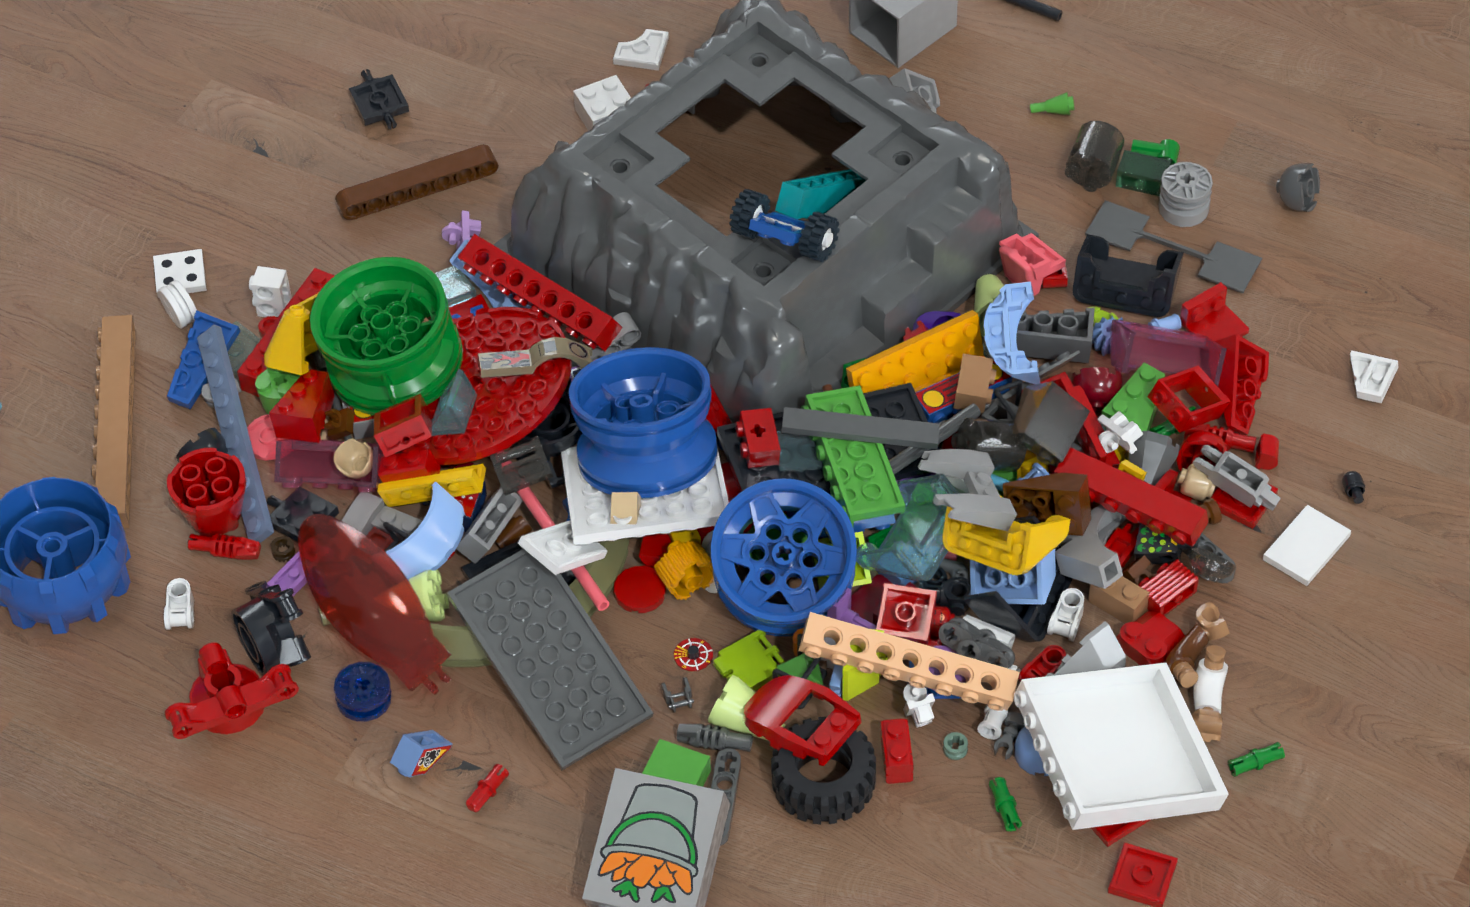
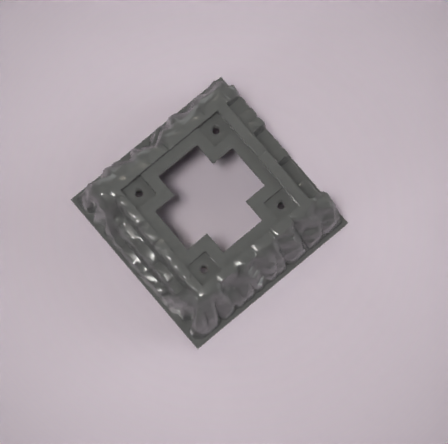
M740 0L735 7L726 9L720 15L711 38L705 41L699 49L694 50V57H686L682 62L674 64L661 76L660 81H652L643 90L626 101L624 106L618 107L608 117L596 123L590 131L585 132L577 141L571 144L558 141L554 147V152L548 156L544 163L524 175L513 200L511 232L497 241L494 246L612 318L622 312L629 313L639 328L641 337L628 349L645 347L666 348L683 352L697 359L707 369L710 383L730 421L736 423L740 421V412L744 410L771 408L772 413L776 414L783 412L784 407L801 408L805 405L807 394L823 392L822 387L826 384H831L833 390L842 389L843 364L862 358H869L904 342L905 329L909 327L913 330L917 318L926 312H953L975 294L976 282L980 277L987 274L996 276L1003 270L999 252L1001 247L999 245L1000 241L1016 233L1021 237L1032 233L1039 238V233L1018 220L1017 207L1012 200L1011 175L1008 162L990 145L970 134L958 122L947 121L931 111L924 98L915 90L906 92L902 87L894 86L885 75H862L860 70L850 63L843 49L838 48L836 43L822 42L815 28L809 24L805 14L797 10L787 12L779 0ZM723 83H727L758 106L763 105L787 85L803 86L829 104L830 115L838 122H856L862 127L860 132L834 151L832 157L866 181L825 213L838 219V228L840 230L837 233V236H839L838 241L834 243L836 246L835 249L832 248L831 256H828L826 261L820 262L800 254L799 245L801 242L795 243L794 246L781 244L780 239L774 237L764 238L758 236L755 239H751L733 232L725 236L657 187L690 161L688 155L657 133L686 111L694 114L695 104L702 99L717 96L720 93V85Z

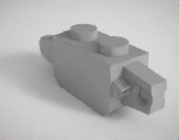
M1208 445L1203 446L1201 452L1215 462L1216 466L1199 457L1195 458L1193 466L1208 476L1207 479L1250 508L1254 504L1258 507L1262 505L1271 511L1274 510L1281 498L1271 491L1272 487L1267 484L1269 478L1266 474L1232 452L1225 451L1222 454Z

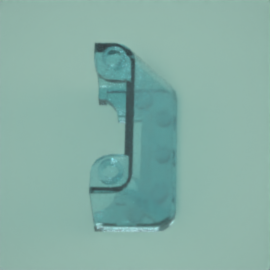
M944 474L899 481L898 487L906 505L905 512L900 513L895 521L896 523L890 529L879 549L869 542L863 543L858 547L856 561L862 568L917 582L928 581L934 576L948 550L945 548L942 539L947 506H937L933 502V498L936 494H960Z

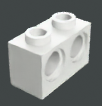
M257 267L255 275H252L249 280V289L253 293L252 304L256 306L257 316L278 317L292 299L287 271L276 268Z

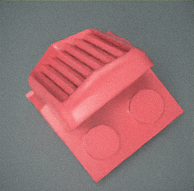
M1016 233L999 242L1001 246L999 252L1005 276L1012 283L1031 282L1034 296L1039 294L1044 277L1065 266L1066 259L1032 233L1024 237Z

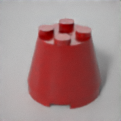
M217 448L197 449L179 458V463L174 467L171 474L167 476V488L171 501L192 528L202 536L224 535L236 530L239 526L246 489V475L241 461L235 455L231 456L217 451Z

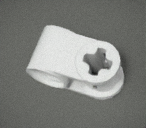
M183 578L174 579L167 585L166 606L164 608L166 630L179 626H187L189 629L194 627V597L189 582Z
M1069 588L1062 592L1056 609L1050 618L1047 634L1052 635L1055 633L1068 637L1069 641L1073 642L1075 640L1084 607V595L1080 590Z

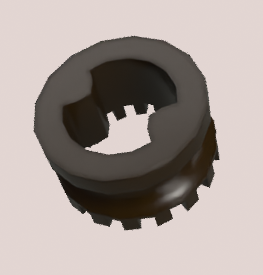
M287 536L277 537L271 543L272 555L276 561L285 562L287 560L288 562L296 553L293 540ZM286 545L288 550L280 552L279 547H285Z

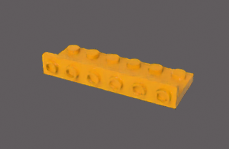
M971 310L846 368L849 387L860 385L862 392L867 393L911 383L914 391L918 392L959 373L963 353L985 357L978 313Z

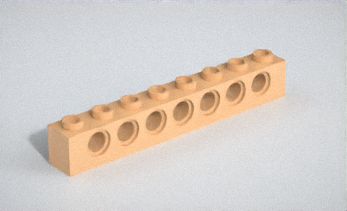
M810 612L806 620L798 650L811 658H826L836 665L845 666L847 664L857 667L859 671L864 673L875 672L882 674L888 680H903L916 688H931L940 695L950 696L952 694L962 697V700L965 702L983 703L997 711L1008 710L1012 704L1020 673ZM824 638H832L836 645L827 644ZM850 645L859 646L862 652H854L850 648ZM882 652L886 654L888 660L879 659L876 653ZM902 660L911 661L914 667H906ZM929 667L938 669L940 675H933L929 671ZM955 675H962L966 679V683L957 681ZM981 682L989 683L992 690L984 689Z

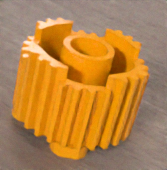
M676 540L670 543L667 547L668 553L664 554V557L654 565L658 576L677 600H687V598L691 597L689 593H694L695 590L698 591L700 587L703 589L709 587L714 580L711 558L698 541H687L685 543Z

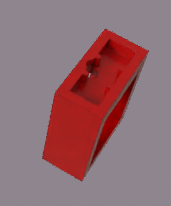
M1199 365L1158 379L1147 396L1179 433L1219 419L1231 402ZM1185 389L1201 409L1191 412L1174 393Z
M421 393L374 414V437L385 457L432 437V415ZM407 436L409 439L404 441L403 437Z

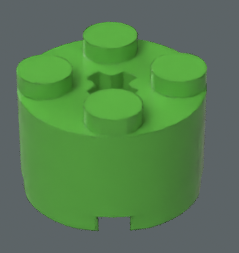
M266 367L267 369L257 377L256 389L262 407L267 414H269L301 375Z

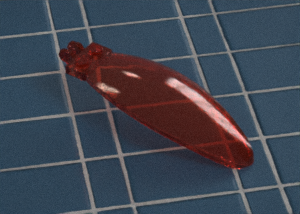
M314 514L305 518L300 526L298 535L300 558L310 590L326 618L355 648L381 665L392 669L409 690L414 691L423 683L431 693L436 695L439 692L438 686L428 676L435 671L443 682L448 683L451 681L452 678L442 668L441 664L452 654L433 634L425 609L404 572L377 543L347 523L324 514Z

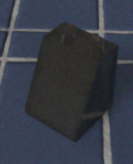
M1053 381L1026 386L1022 392L1011 435L1018 440V444L1021 447L1035 453L1037 459L1042 463L1048 465L1060 463L1066 457L1090 411Z

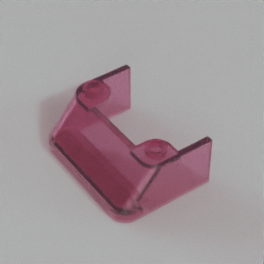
M1112 320L1111 365L1115 367L1116 371L1130 373V370H1135L1143 363H1146L1161 372L1175 374L1199 365L1217 386L1219 385L1227 349L1209 337L1187 331L1123 320Z

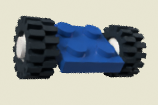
M744 189L743 192H740L739 198L735 200L736 205L732 206L733 214H730V219L732 220L729 224L732 226L731 231L733 233L755 239L758 236L764 238L774 237L780 239L781 244L794 246L795 243L801 242L799 245L800 254L820 262L826 261L828 256H831L832 248L835 249L836 246L834 243L838 241L839 236H837V233L840 230L838 228V219L820 212H813L808 217V221L805 222L777 212L768 213V210H770V205H768L770 199L768 196L750 189Z

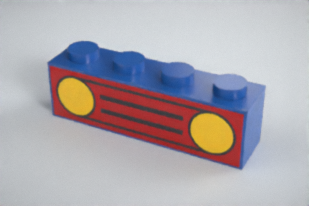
M993 360L992 369L996 370L994 385L989 384V389H993L992 400L997 398L994 390L1012 382L1013 378L1005 373ZM959 373L915 392L928 422L940 423L944 420L947 421L961 411L954 408ZM1009 388V389H1006V390H1004V391H1001V392H1000L1001 395H1003V394L1007 393L1008 391H1010V388Z

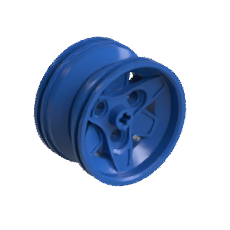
M656 347L622 350L591 362L578 372L571 382L569 388L571 413L582 432L577 444L578 465L582 477L592 487L610 495L612 492H638L641 498L660 497L676 493L694 485L713 468L718 450L715 430L706 419L711 402L710 377L704 365L694 357L680 351Z

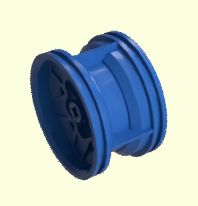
M795 479L763 481L740 492L720 514L711 540L714 582L727 610L748 628L754 631H764L766 635L791 637L798 629L805 627L810 612L827 617V611L838 603L847 588L852 589L857 555L854 529L842 506L821 488ZM783 511L795 512L796 514L791 519H788ZM753 522L755 533L742 534L743 531ZM778 529L781 532V536L776 540L769 539L766 535L768 530ZM823 530L828 536L831 545L818 542V538ZM797 532H803L808 538L804 543H797L793 540V535ZM755 549H760L765 553L763 559L756 561L750 557V553ZM780 554H788L787 561L778 557ZM808 556H813L817 559L818 563L816 566L809 568L803 564V560ZM734 563L750 570L743 583L737 575ZM763 574H772L775 577V581L770 585L763 584L760 581ZM829 576L824 586L816 593L812 579L814 577ZM791 577H797L801 580L802 584L794 589L790 588L786 582ZM780 592L788 604H773L766 601L775 593Z

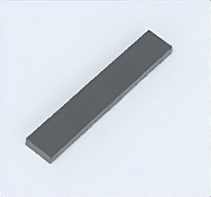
M784 407L781 433L937 449L939 423Z

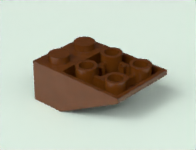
M1057 473L1003 483L1004 498L1010 499L1017 514L1015 518L1034 515L1040 523H1043L1051 516L1060 515L1071 519L1068 535H1084L1092 519L1087 475Z

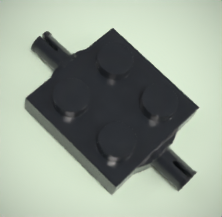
M366 69V72L363 70L361 76L364 82L349 88V94L364 125L384 120L388 129H392V127L394 129L397 123L393 117L409 112V106L393 74L382 78H373L369 69Z
M300 486L285 500H281L274 495L268 497L267 504L276 508L270 514L274 530L302 545H305L309 540L321 534H325L332 539L338 536L339 530L330 526V522L339 514L338 506Z

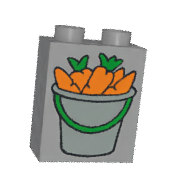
M615 768L582 897L587 906L705 907L730 807V802L725 792Z

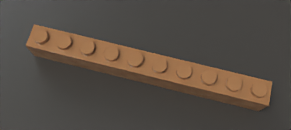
M132 315L102 317V327H98V340L101 342V346H97V358L100 361V365L96 366V376L99 385L95 386V394L99 404L94 406L95 418L98 420V424H94V438L97 440V444H93V457L96 460V464L92 465L93 480H95V485L93 486L98 488L99 494L108 503L116 507L123 528H129L136 329Z

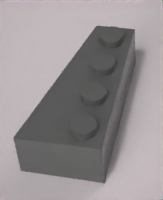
M1095 307L1086 308L1085 312H1074V309H1064L1063 313L1049 314V310L1039 311L1035 315H1028L1026 312H1023L1016 335L1018 351H1024L1026 357L1056 360L1058 356L1067 351L1073 354L1079 350L1080 354L1071 361L1089 363Z

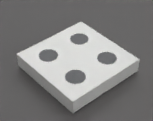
M202 249L153 256L158 298V289L163 286L166 287V285H169L174 280L179 281L187 293L207 291Z

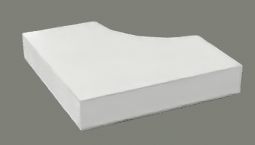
M646 29L643 35L636 40L618 42L613 57V64L659 71L669 39V32Z

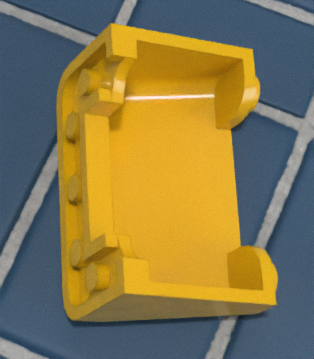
M318 293L296 305L290 306L289 309L284 311L264 354V365L266 367L298 375L309 372V362L305 361V357L318 350L310 326V314Z
M947 506L942 539L945 548L951 553L1018 576L1028 573L1067 537L1071 519L1054 515L1049 517L1046 522L1039 524L1013 521L1009 530L1004 531L951 519L948 517V514L953 509Z

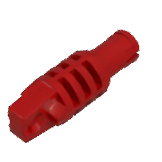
M1202 424L1186 430L1184 433L1185 439L1196 431H1210L1223 439L1227 444L1228 450L1232 448L1254 453L1257 439L1255 436L1234 433V430L1231 428L1225 430V427L1219 429L1216 425L1210 427V424Z
M190 534L189 538L193 540H188L189 550L210 552L214 557L254 560L258 559L261 551L260 542L241 536L214 534L210 537Z

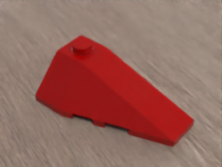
M1235 334L1213 342L1212 367L1217 386L1231 401L1224 411L1227 427L1242 435H1248L1255 415V402L1260 399L1262 394L1260 391L1261 384L1266 381L1268 376L1269 352Z

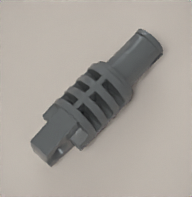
M679 724L677 741L697 748L702 746L704 749H719V751L725 748H732L751 752L753 735L730 732L726 727L704 726V724Z

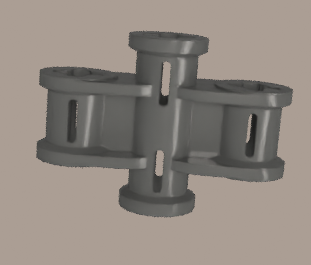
M960 617L951 619L939 629L941 642L955 650L959 655L967 657L970 654L969 658L1004 668H1010L1014 664L1015 654L1013 650L998 641L995 634L989 629L979 630L976 626Z

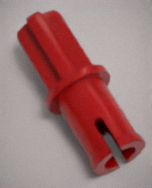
M495 764L484 780L478 781V787L465 803L470 811L479 812L488 799L496 795L497 788L509 776L506 768L498 776L497 773L503 766Z

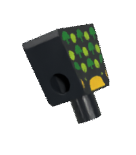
M1140 523L1134 551L1135 559L1145 555L1151 564H1171L1176 559L1180 561L1182 550L1197 551L1199 538L1193 547L1187 544L1181 545L1173 541L1170 536L1163 533L1157 534L1151 531L1148 526Z

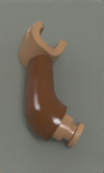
M1210 602L1198 608L1196 619L1199 625L1193 626L1172 649L1165 660L1175 682H1179L1185 688L1193 686L1198 681V674L1194 670V663L1209 641L1217 640L1230 634L1223 617L1218 619L1220 615L1218 607Z

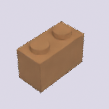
M963 353L954 402L955 409L963 410L974 403L978 406L981 413H984L985 404H991L993 389H989V384L994 385L996 370L992 369V358Z
M1122 576L1105 589L1090 584L1088 602L1121 622L1128 623L1136 621L1145 614L1148 607L1149 592Z

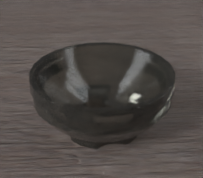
M1191 547L1188 557L1193 572L1206 580L1217 582L1231 576L1236 568L1233 563L1212 552L1197 547Z

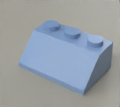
M1055 549L1028 573L1018 576L970 560L971 595L997 591L1008 604H1045L1056 576Z

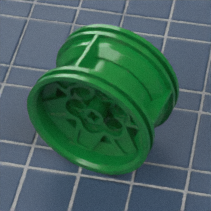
M378 257L358 262L330 279L318 293L313 303L310 314L311 331L316 345L325 359L332 386L339 398L357 411L374 415L420 393L426 405H428L446 392L460 371L463 348L458 330L449 310L444 288L438 277L419 262L401 257Z

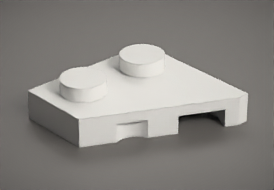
M1351 350L1350 357L1357 398L1382 403L1398 369V361Z

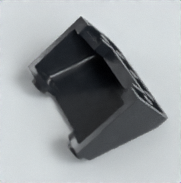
M1087 234L1077 257L1072 289L1075 299L1086 304L1153 317L1165 316L1172 304L1184 252L1166 250L1159 255L1156 265L1109 257L1110 249L1107 240L1100 236Z

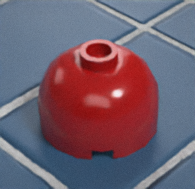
M1204 430L1192 433L1180 445L1177 456L1179 470L1181 471L1182 468L1187 469L1189 465L1193 464L1195 458L1198 457L1216 466V463L1206 457L1201 452L1203 446L1208 445L1224 454L1225 451H1228L1227 444L1219 435Z

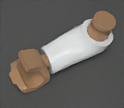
M1211 645L1206 648L1205 658L1199 661L1196 670L1198 681L1193 685L1195 711L1192 713V717L1204 742H1210L1211 740L1220 741L1223 723L1221 701L1228 665L1224 662L1226 650L1217 645Z

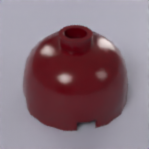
M1088 367L1080 369V374L1078 375L1074 372L1072 374L1073 386L1080 385L1083 388L1094 412H1101L1122 388L1123 375L1116 370L1115 374L1109 373V368Z

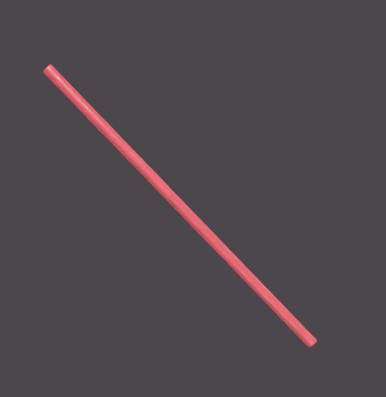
M501 450L493 454L492 457L541 528L545 529L554 526L555 523L505 451ZM584 565L571 569L599 611L607 609L609 601Z

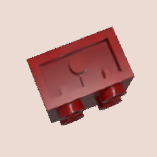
M1222 282L1182 304L1181 325L1210 354H1213L1214 341L1235 334L1243 337L1249 333V327L1225 305L1227 287Z

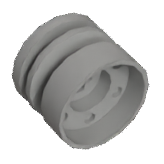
M1178 162L1170 165L1164 171L1161 178V193L1158 205L1159 213L1164 220L1175 226L1192 227L1200 224L1207 218L1213 185L1212 176L1208 170L1196 163Z

